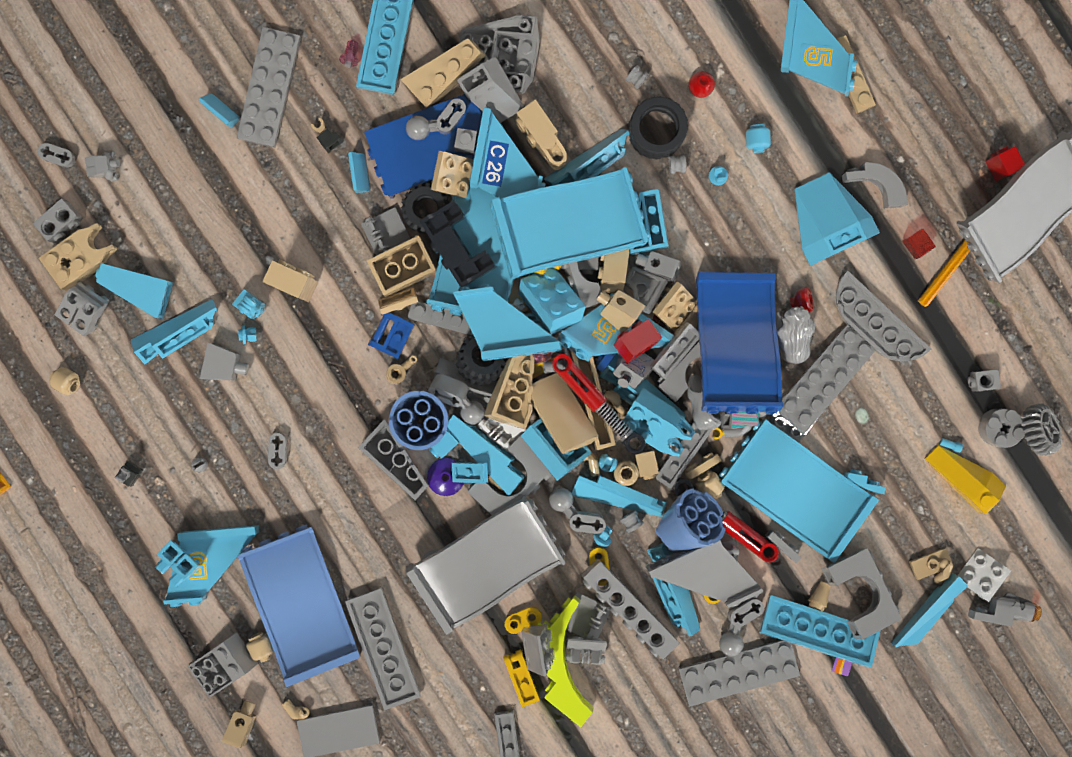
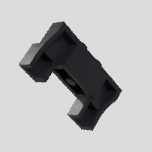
M453 200L420 220V223L432 241L431 247L436 253L439 252L443 258L441 260L442 265L446 270L449 269L461 288L495 269L496 265L486 250L475 257L471 256L454 228V225L466 217L457 202Z

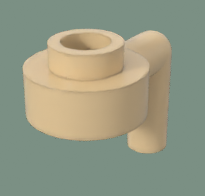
M411 356L401 365H391L386 371L387 380L392 384L401 383L405 379L406 370L417 362V357ZM392 372H397L398 378H394Z
M606 391L604 394L607 398L606 404L609 403L608 406H611V408L618 412L620 419H624L627 411L621 405V396L615 391Z

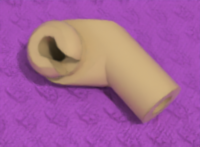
M592 452L584 461L588 460L590 475L595 477L600 475L598 460Z
M943 558L939 563L943 570L934 577V581L937 584H942L950 577L953 564L946 558Z
M289 699L282 704V707L292 719L302 720L309 716L308 708L294 706Z

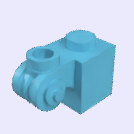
M243 289L232 305L238 308L242 314L244 313L249 318L255 319L263 314L266 304L248 290Z

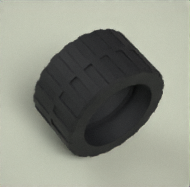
M654 96L642 101L635 108L629 122V140L633 148L640 155L649 159L657 160L674 154L682 145L688 131V119L684 109L673 99L664 96ZM662 112L674 121L676 131L670 142L664 145H654L643 138L640 133V123L646 114Z

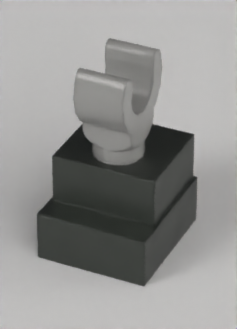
M127 461L121 467L115 479L128 487H132L143 470L132 462Z

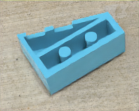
M659 189L639 192L638 208L643 212L644 228L648 229L649 239L644 246L631 248L630 254L635 255L668 249L669 242Z

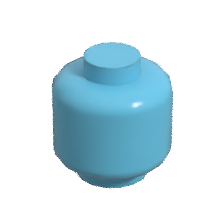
M764 124L751 125L750 129L746 131V147L753 150V153H764L765 149L771 146L770 129L766 128Z

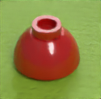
M698 71L690 77L688 87L694 96L705 98L713 92L715 80L710 73Z
M808 287L799 289L794 297L790 298L792 308H800L802 306L809 313H812L814 310L812 293Z

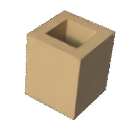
M654 450L634 454L639 477L647 480L655 478L654 474H659Z

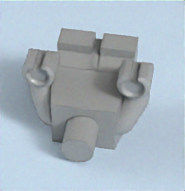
M105 151L102 153V156L85 157L87 177H105L111 182L118 181L119 178L117 176L119 175L115 172L116 167L120 166V161L115 159L116 156L114 155L116 153L114 151Z

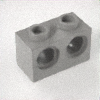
M61 198L39 217L33 225L47 241L58 243L65 238V234L69 230L79 226L83 217L69 201ZM66 212H69L70 216H69V218L65 221V220H64V214H65ZM52 224H54L55 230L54 232L50 233L49 228Z

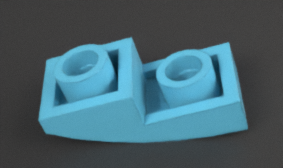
M851 469L850 473L844 472V476L857 486L875 493L885 494L886 487L880 486V482L868 480L867 484L868 476L862 475V471Z

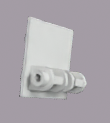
M485 417L477 425L492 441H495L501 446V449L504 448L505 450L526 430L500 423L488 417Z
M978 548L958 576L968 585L969 589L989 602L1011 570Z

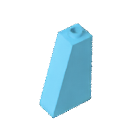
M101 263L100 267L96 270L97 283L151 316L164 319L173 282Z

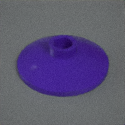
M441 458L429 467L427 482L431 490L436 494L451 496L463 487L464 483L453 482L452 463L457 462L456 460ZM443 474H447L449 476L448 481H444L442 479Z

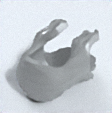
M802 306L800 308L793 307L786 311L784 318L777 312L775 314L776 328L782 358L792 364L805 362L811 354L810 342L816 326L815 322L810 318V313Z
M694 374L689 378L690 385L687 390L688 398L691 400L693 421L699 429H716L722 424L723 411H719L716 414H708L707 411H701L702 376Z

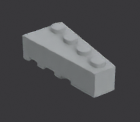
M384 419L358 448L410 497L416 500L428 488V485L402 445L393 437L389 425Z

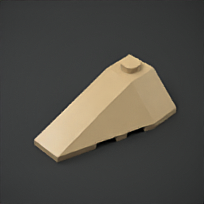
M535 354L510 357L490 397L484 416L503 424L526 429L533 406L531 404V397L533 393L532 374L534 373Z

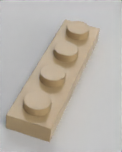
M846 35L836 39L849 55L853 53ZM857 62L856 72L851 74V79H855L854 89L849 91V98L856 114L876 105Z

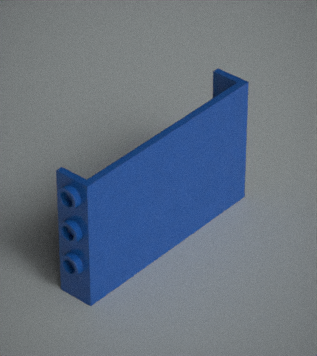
M463 94L365 131L364 133L370 146L367 151L371 160L375 159L377 164L374 169L377 177H381L384 184L381 185L384 195H388L390 199H393V195L409 190L413 186L417 187V184L433 181L439 151L474 160L475 155L455 151L457 128L477 131L479 136L483 111ZM453 99H461L465 103V114L451 133L446 135L441 134L439 131L429 132V135L422 140H414L407 135L406 123L411 117L422 116L428 121L437 120ZM453 106V114L457 111L461 112V106ZM450 118L446 122L441 121L442 128H449Z

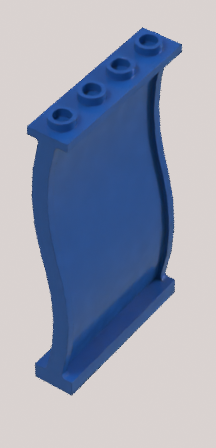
M698 273L696 287L702 373L701 411H707L708 414H716L719 411H727L728 414H736L739 411L746 412L747 414H757L758 412L777 414L783 408L781 363L775 315V273Z

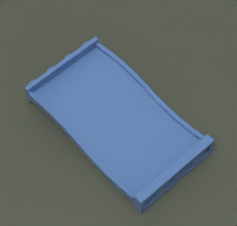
M307 524L296 528V533L289 535V532L278 535V539L271 542L270 539L259 542L260 546L254 549L252 546L240 550L241 554L237 555L275 652L286 687L360 658V653L312 526L308 528Z

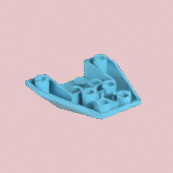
M830 172L794 189L801 247L810 266L880 233L872 216Z

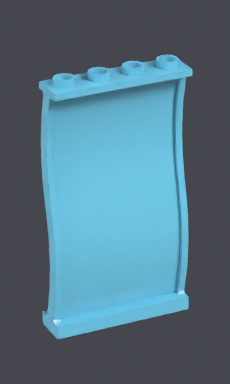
M627 167L593 178L539 188L501 199H492L490 208L510 279L551 267L644 246L648 242L649 232L647 228H644L643 212L638 208V195L636 191H633V178L631 173L628 172Z
M469 182L466 198L454 195L452 201L457 202L466 217L454 225V228L472 257L486 250L495 263L496 268L465 287L478 289V285L489 284V287L493 286L495 293L509 302L514 279H510L490 208L491 200L497 199V197L480 188H470ZM440 255L431 293L426 303L431 306L432 310L442 312L443 309L450 310V314L461 316L463 312L454 296V292L458 291L460 286L449 269L446 270L442 265L441 260L443 258Z
M759 420L758 425L753 426L752 430L754 432L751 436H746L741 443L743 446L739 452L736 451L732 455L729 467H724L720 472L721 483L828 560L835 563L879 500L840 474L768 420Z

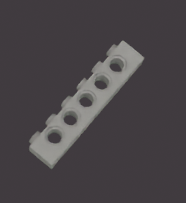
M598 558L581 574L584 578L582 582L588 589L593 588L597 592L596 597L602 603L606 601L611 606L609 610L616 617L620 615L624 619L622 623L629 630L633 628L637 632L635 636L641 643L644 644L646 642L650 646L649 651L655 657L659 655L662 659L666 658L680 644L675 636ZM606 579L607 584L604 587H599V580ZM613 593H620L618 600H611ZM628 606L634 607L633 612L630 614L624 613L625 608ZM640 620H647L644 627H638ZM659 633L660 637L658 640H651L653 634Z

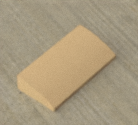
M557 373L532 384L531 402L562 454L594 442L598 437L597 432L567 383Z

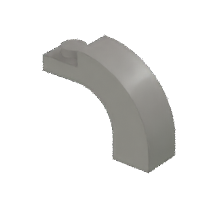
M870 162L863 163L860 166V171L859 168H852L842 175L843 183L868 181L876 185L881 191L884 209L901 208L908 205L906 190L901 179L895 172L884 165Z

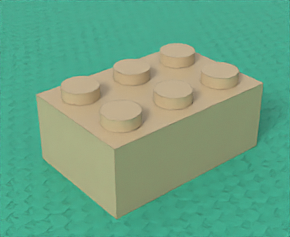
M419 235L367 260L385 297L421 281L437 271Z
M280 259L278 263L272 260L263 279L264 283L306 302L310 301L318 281L314 280V275Z

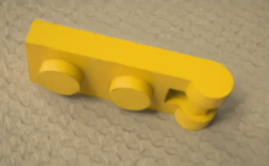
M520 649L510 656L509 654L504 655L503 659L521 707H525L540 701L531 674L527 669L523 652ZM519 661L520 666L514 668L512 663Z

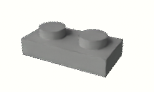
M769 530L765 534L793 562L797 563L801 559L797 554L799 550L792 544L788 546L783 541L785 537L777 530L775 533Z

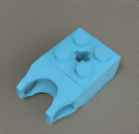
M644 388L623 419L627 427L630 426V429L635 430L637 434L641 435L647 444L660 452L679 457L684 449L677 438L691 440L695 434L692 426L683 416L675 412L676 409ZM681 428L687 429L690 434H685ZM670 445L676 446L678 451H674Z

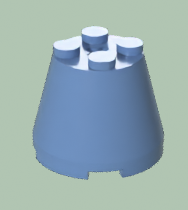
M425 391L409 392L401 396L393 404L389 416V428L393 437L402 446L413 450H425L436 445L444 437L448 428V413L442 401L435 395ZM419 415H421L422 417L427 416L426 420L424 421V425L422 423H417V420H419Z
M694 488L689 489L678 496L660 519L656 528V534L671 552L711 546L721 540L725 533L721 517L724 514L717 501L710 494L696 491Z

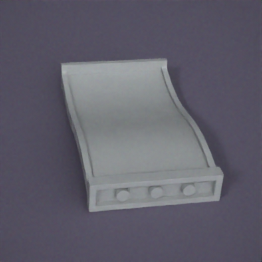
M1061 131L1056 136L1057 140L1032 157L988 204L966 220L956 222L960 229L959 234L967 241V248L975 255V262L982 267V273L987 280L1001 283L1003 276L1024 262L1037 250L1056 226L1072 213V134Z
M526 495L521 500L482 521L441 550L415 564L411 563L406 566V574L446 635L451 633L455 627L493 607L535 577L560 564H566L563 558L566 556L561 546H556L554 542L557 539L551 530L549 532L546 530L545 526L547 523L542 515H537L535 512L538 509L532 499L528 500Z

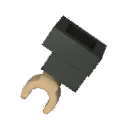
M319 118L321 126L316 128L311 124V127L315 132L320 133L316 138L323 148L330 153L343 141L336 132L331 134L325 128L324 121Z

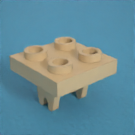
M439 151L431 190L466 198L474 160Z
M676 282L671 289L666 287L665 291L668 293L659 304L656 303L654 305L656 308L653 311L673 332L681 326L684 319L697 304L695 298L679 282Z

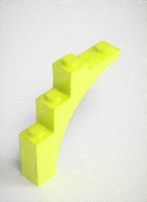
M574 595L572 599L568 597L563 603L562 607L564 609L560 614L555 613L550 620L552 624L545 620L542 624L538 623L537 625L547 624V629H551L552 641H550V648H553L555 652V660H553V665H551V669L547 673V676L554 682L551 681L546 687L545 691L547 693L544 698L579 727H582L593 713L594 707L582 696L575 686L568 671L565 657L567 626L573 612L580 603V599Z

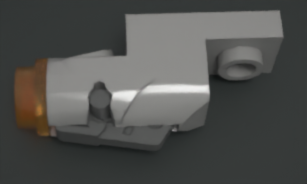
M1007 592L1003 597H992L989 609L976 607V610L969 609L968 617L1012 627L1013 620L1039 621L1042 610L1041 606H1038L1036 603Z

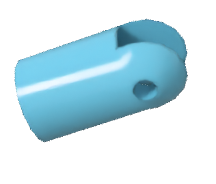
M602 454L598 459L599 467L605 472H612L617 467L616 457L611 458L608 454Z

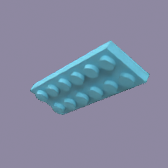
M373 0L356 84L357 88L395 95L413 0Z
M773 595L768 597L759 632L868 668H872L880 631L863 640L855 639L847 624L848 619Z

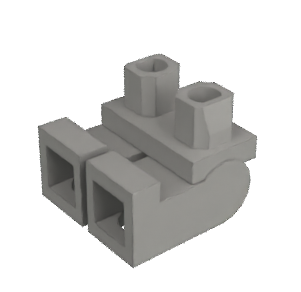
M79 282L66 292L54 315L67 325L71 324L70 327L82 336H86L95 331L98 325L96 322L107 307L109 299L94 293V288L89 284L84 285ZM67 312L70 316L66 317L63 313ZM82 323L85 325V328H81L79 324Z

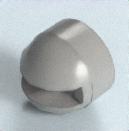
M197 457L192 461L191 466L195 472L200 473L208 468V462L203 457ZM201 461L203 462L201 466L195 468L196 464Z

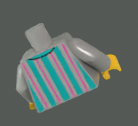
M723 411L721 428L713 429L719 430L720 435L712 437L714 439H719L721 436L740 437L749 432L752 426H757L759 418H765L767 414L766 412L747 414L743 411H739L736 414H728L727 411Z

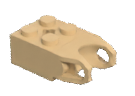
M535 99L516 113V126L521 133H526L527 142L531 148L537 149L549 167L559 171L566 166L567 153L557 138V129ZM556 155L561 156L562 160L556 162L552 158Z
M96 223L88 228L77 230L39 257V260L61 290L68 291L71 287L76 286L77 283L86 280L96 272L101 263L106 264L111 255L117 250L116 246L113 245L101 249L95 248L94 239L102 229L100 224Z

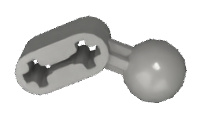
M453 99L437 120L428 121L422 116L411 117L406 123L407 135L414 140H422L429 135V132L439 131L441 134L446 135L451 133L465 114V103L461 99ZM453 106H461V112L457 111L453 114ZM450 118L449 128H442L441 121L446 122Z
M437 374L428 389V393L435 395L442 402L451 406H461L460 415L467 424L475 425L484 418L485 410L482 404L478 401H470L466 397L469 387L464 382L444 374Z
M557 488L550 494L549 503L551 507L556 511L565 513L569 518L570 527L574 531L600 534L605 530L606 523L601 514L577 511L572 505L573 495L568 489ZM577 517H580V520L582 521L579 522V525L575 524V520L577 519ZM596 520L600 521L598 527H594L593 524Z
M756 598L747 599L739 606L729 610L727 616L730 622L729 631L722 635L719 641V647L725 655L735 656L742 651L743 639L739 635L741 627L763 613L764 605L760 600ZM752 603L756 604V611L751 609ZM736 613H738V614L740 615V616H739V618H740L739 621L734 620V619L736 618V616H735Z

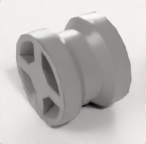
M636 65L627 76L626 81L633 83L634 88L638 90L649 74L642 72L640 67Z
M680 154V156L676 157L669 155L670 174H675L676 172L686 173L685 154Z
M636 510L620 519V522L625 524L627 533L636 530L644 524L643 520L638 518Z

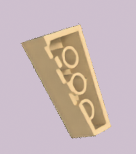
M467 38L400 80L426 108L437 105L458 83L457 79L467 74L486 54L473 40Z
M630 249L601 256L600 260L603 261V267H599L598 279H601V292L602 290L615 294L617 290L623 292Z

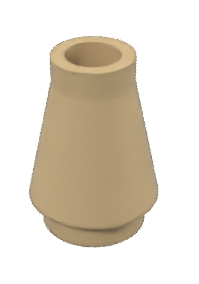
M820 581L809 599V606L816 610L824 611V608H827L831 586Z

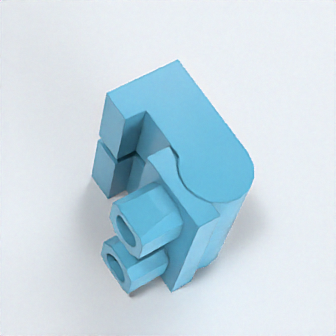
M170 540L157 554L161 560L155 568L162 574H165L171 567L175 573L169 578V581L178 586L184 581H188L201 565L176 542Z

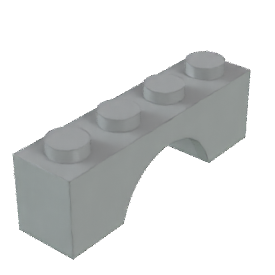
M578 261L561 266L563 270L565 269L566 282L584 303L585 308L600 303L596 300L601 293L599 283L590 282L580 274Z
M699 340L666 379L660 377L658 380L660 384L657 387L673 402H676L688 389L685 372L688 365L694 359L700 357Z

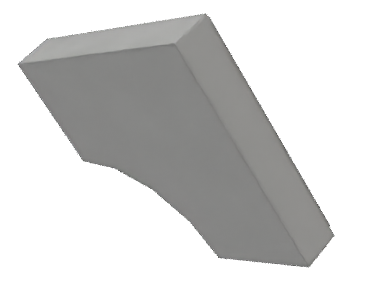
M632 267L625 281V285L633 291L634 299L645 305L642 312L647 314L651 313L667 284L666 279L636 267Z

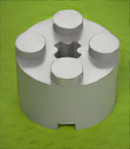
M992 409L987 411L982 416L978 427L982 440L995 447H1012L1025 436L1022 432L1023 427L1021 424L1023 421L1021 416L1016 411L1010 409Z

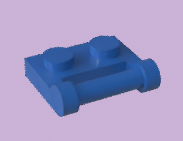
M386 313L382 315L380 324L372 340H369L368 345L399 359L415 324L391 313ZM389 320H393L394 324L384 345L379 344Z

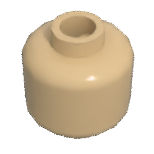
M60 367L51 373L50 386L63 395H70L78 390L80 379L77 373L66 367Z
M623 460L617 464L616 469L613 470V475L619 484L629 486L637 481L639 471L633 462Z
M705 471L697 477L696 488L699 492H707L715 500L722 496L725 486L721 483L717 473Z
M259 632L248 638L249 642L246 646L252 660H260L262 663L272 658L271 654L274 650L268 634Z

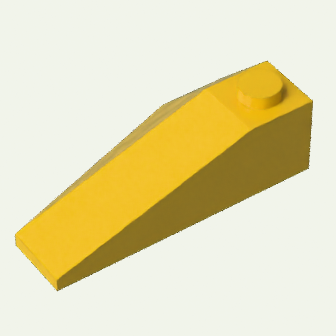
M939 445L924 458L978 513L986 515L1000 501L1006 485L989 470Z

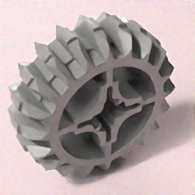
M1044 403L1027 407L1023 411L1021 418L1023 421L1021 424L1023 427L1022 432L1025 435L1024 439L1027 440V445L1031 447V450L1036 455L1047 456L1058 452L1063 441L1061 438L1063 434L1061 433L1062 427H1060L1059 420H1057V415L1054 414L1053 409Z

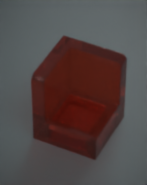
M920 229L902 241L915 260L936 247L924 229Z

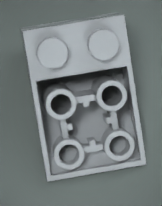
M496 56L457 79L466 97L482 111L484 108L491 109L499 123L524 108Z
M547 624L524 627L521 632L527 669L541 676H547L551 665H553V660H555L554 649L550 648V641H552L551 629H547Z
M236 632L190 664L188 668L210 698L258 665V662L252 660L246 645Z

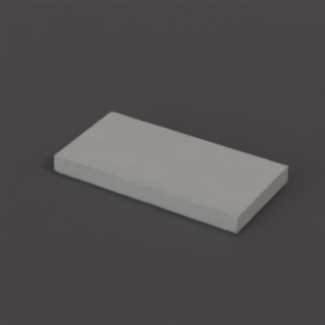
M373 704L297 720L304 757H316L380 743Z

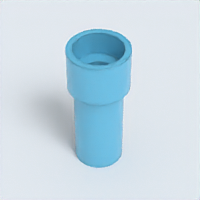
M941 438L939 445L959 453L963 448L962 443Z

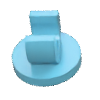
M716 166L709 172V180L714 185H723L728 179L727 170L721 166Z
M242 325V329H238L239 341H243V344H246V340L250 342L257 341L255 327L245 329V325Z
M606 526L602 533L593 534L596 544L608 547L611 544L609 536L613 530Z

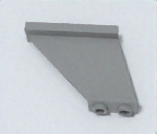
M721 540L711 546L677 551L645 566L652 579L657 578L723 601L728 608L737 607L743 601L754 599L763 592L758 583L724 548Z

